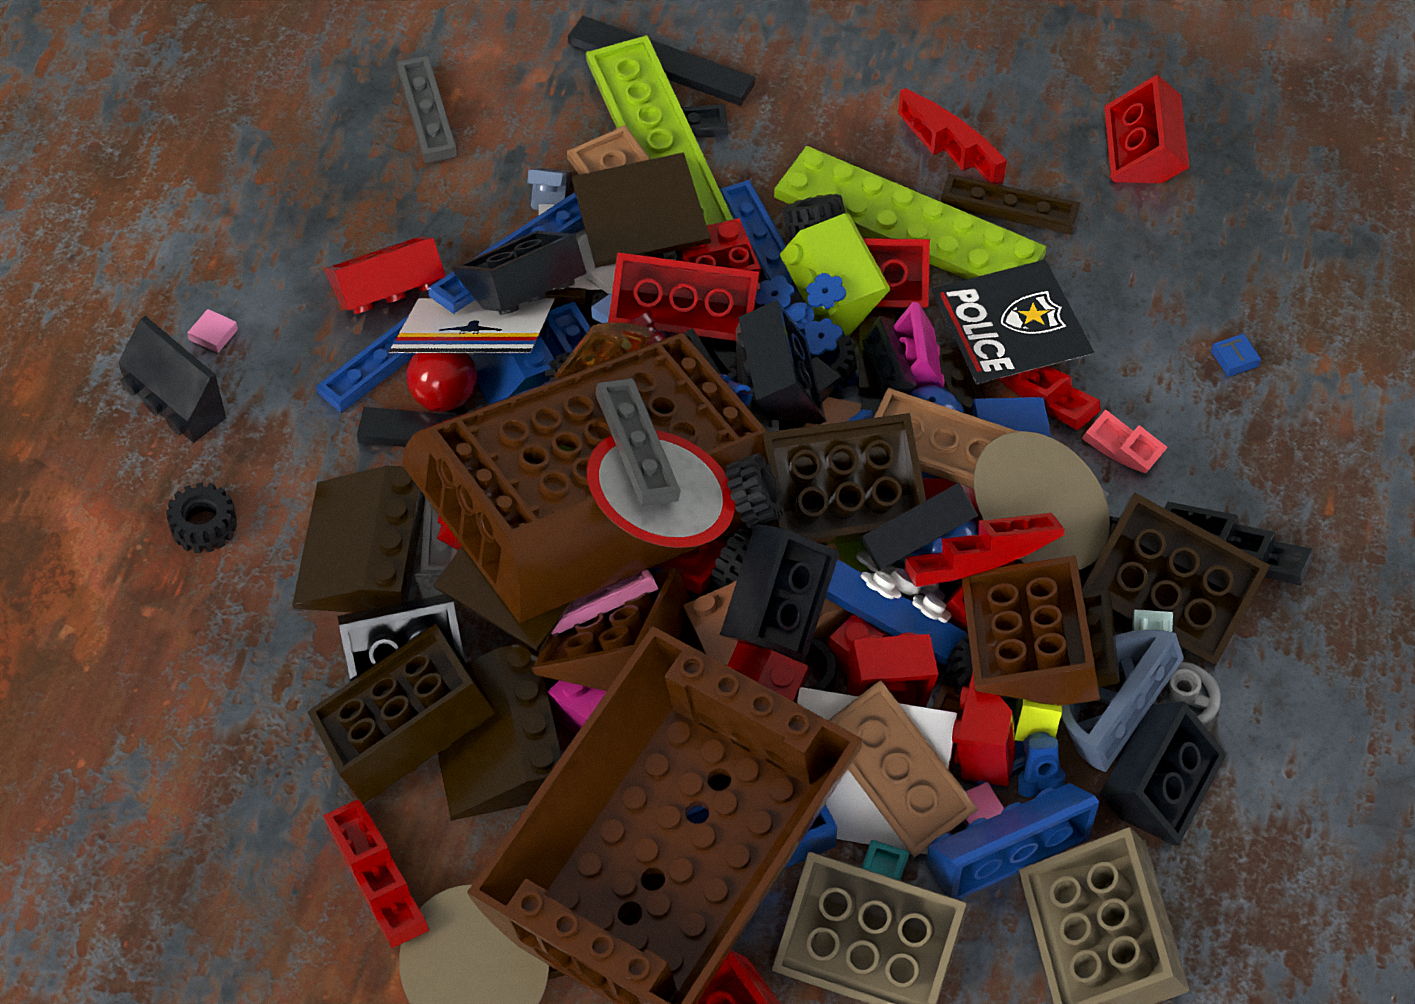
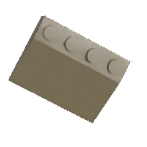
M1130 827L1019 869L1054 1004H1156L1190 992L1147 845Z
M808 852L772 971L869 1004H937L970 902L816 852Z

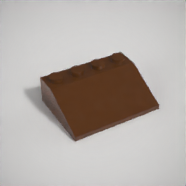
M1076 555L997 567L962 578L976 691L1059 706L1100 700Z
M674 568L651 573L658 590L649 594L647 592L643 593L635 599L624 602L625 604L604 614L599 613L597 617L582 624L577 623L574 625L575 627L564 632L550 634L532 667L534 674L607 691L652 626L676 639L679 638L688 619L683 605L691 602L679 569Z

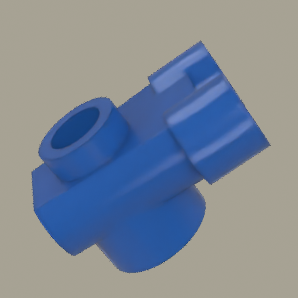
M1035 732L1027 736L1022 744L1026 762L1024 771L1018 775L1019 794L1030 798L1037 796L1046 788L1056 787L1057 789L1064 786L1066 773L1060 768L1058 741L1045 732Z

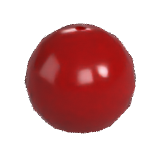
M416 353L409 360L406 379L409 392L417 403L430 411L449 412L463 406L474 393L477 374L475 363L468 353Z

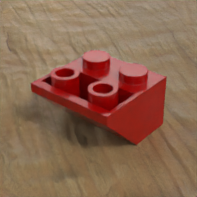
M740 218L707 225L711 243L679 250L680 261L761 273L760 265Z
M972 672L969 687L963 686L961 691L960 709L964 710L962 720L956 719L953 726L952 743H957L955 764H960L962 780L972 782L985 781L989 784L1009 787L1016 756L1013 711L999 695L976 691Z

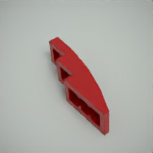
M907 88L900 90L898 114L933 155L945 150L962 171L975 167L987 182L998 185L1004 183L1007 160L982 135L962 119L935 102Z
M1050 366L998 378L1000 382L1022 398L1043 397L1047 414L1076 430L1083 427L1101 411L1099 399L1072 387L1071 376Z
M1052 513L979 521L978 535L942 539V553L905 557V572L915 587L958 580L995 569L1029 555L1064 536L1065 528Z
M357 799L324 814V821L391 949L428 932L429 929L424 916L412 898L408 885L393 861L386 842L362 802Z

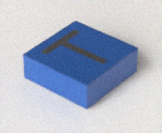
M1244 333L1212 345L1211 352L1228 377L1259 367L1261 358Z

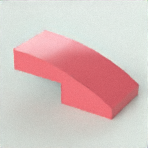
M1106 409L1082 437L1085 442L1109 458L1145 474L1167 449L1166 445L1140 425L1133 431Z

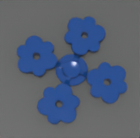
M828 273L819 274L815 278V283H810L806 288L809 294L807 299L809 305L806 303L791 305L790 296L794 294L795 290L791 284H788L784 276H776L771 281L765 280L760 284L761 290L756 293V304L765 306L778 300L800 331L806 333L804 336L808 341L812 355L818 356L823 354L825 350H834L837 347L836 341L842 337L841 327L832 324L830 319H822L820 323L814 321V311L812 307L818 308L820 306L830 309L834 306L835 302L845 298L846 290L842 286L843 282L839 276L831 278Z

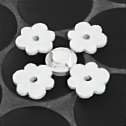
M861 550L857 554L856 558L861 563L876 572L872 574L862 572L861 578L867 582L866 585L889 599L894 597L900 598L901 592L907 595H914L912 604L921 609V612L927 617L934 620L938 619L943 623H947L951 618V613L945 609L946 605L941 601L944 600L946 595L939 590V583L915 587L904 569H895L889 565L878 571L867 551ZM919 593H924L926 596L923 597V596L918 595V594H919Z

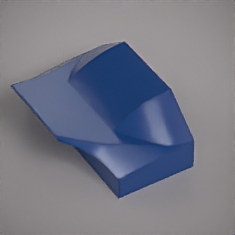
M575 302L549 310L543 324L541 337L554 360H557L555 356L576 351L593 352L592 355L597 354L601 358L604 357L601 343Z

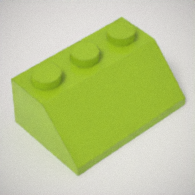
M844 213L800 230L779 254L802 299L808 305L807 299L809 294L806 288L810 283H815V278L819 274L828 273L831 278L839 276L842 279V286L846 290L845 298L835 302L834 306L830 309H825L823 306L818 308L812 307L814 311V321L820 323L822 319L828 318L832 321V324L841 327L845 336H850L891 290L850 214Z

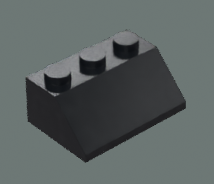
M537 230L453 267L454 274L484 310L498 311L500 315L517 311L519 304L525 301L534 302L547 297V291L554 288L563 289L575 284L574 279L587 274L576 234Z
M773 301L738 317L741 333H738L737 336L747 356V360L743 361L748 377L753 383V387L750 388L751 391L749 392L752 393L754 405L758 409L763 408L772 420L811 424L827 422L808 341L779 301Z
M144 316L141 318L118 362L122 373L120 382L130 395L134 396L137 394L155 416L160 414L165 418L174 433L179 436L183 434L194 443L226 419L216 374L148 317Z
M755 523L720 635L740 643L770 649L805 663L840 552L787 529Z
M445 594L337 616L350 682L434 624H437L461 662L465 664L454 602L452 598Z
M1185 702L1152 704L1136 727L1100 795L1121 820L1172 845H1179L1227 753Z

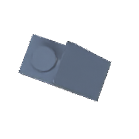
M547 168L529 169L528 183L533 184L531 208L539 210V204H557L568 196L572 171Z

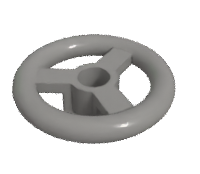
M1181 662L1171 676L1168 697L1159 704L1185 702L1187 705L1201 708L1204 711L1197 715V718L1205 725L1217 714L1221 695L1216 681L1207 671L1197 665ZM1201 682L1206 687L1209 697L1199 694Z

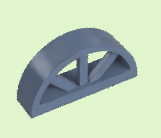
M1137 630L1116 635L1119 670H1124L1127 680L1118 693L1098 687L1100 700L1096 701L1109 704L1102 715L1078 722L1080 710L1084 702L1062 705L1061 716L1077 753L1090 765L1104 772L1108 770L1184 659L1176 633L1164 630Z

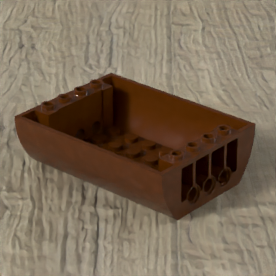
M684 333L668 337L416 432L409 439L403 454L402 466L519 623L703 546L674 548L641 540L612 522L595 502L587 481L588 461L595 447L605 438L612 435L595 394L597 383L633 378L654 429L677 435L697 445L720 465L725 474L729 463L756 453L764 457L762 434L767 432V430ZM654 408H659L660 413L655 411ZM558 446L573 447L575 450L564 451L558 448ZM531 457L535 460H541L542 463L531 464L525 459ZM736 508L728 528L719 537L710 542L732 534L737 530L739 531L740 528L747 527L746 522H743L741 519V513H737Z
M652 626L467 893L486 918L519 948L613 1004H697L862 747V738ZM720 774L728 776L731 779V783L726 789L716 791L709 787V782L714 776ZM697 806L704 807L709 811L708 818L700 824H694L687 820L689 810ZM657 873L664 876L665 882L660 889L649 891L643 887V881L648 875ZM630 907H636L642 911L641 920L634 925H626L620 921L622 912Z

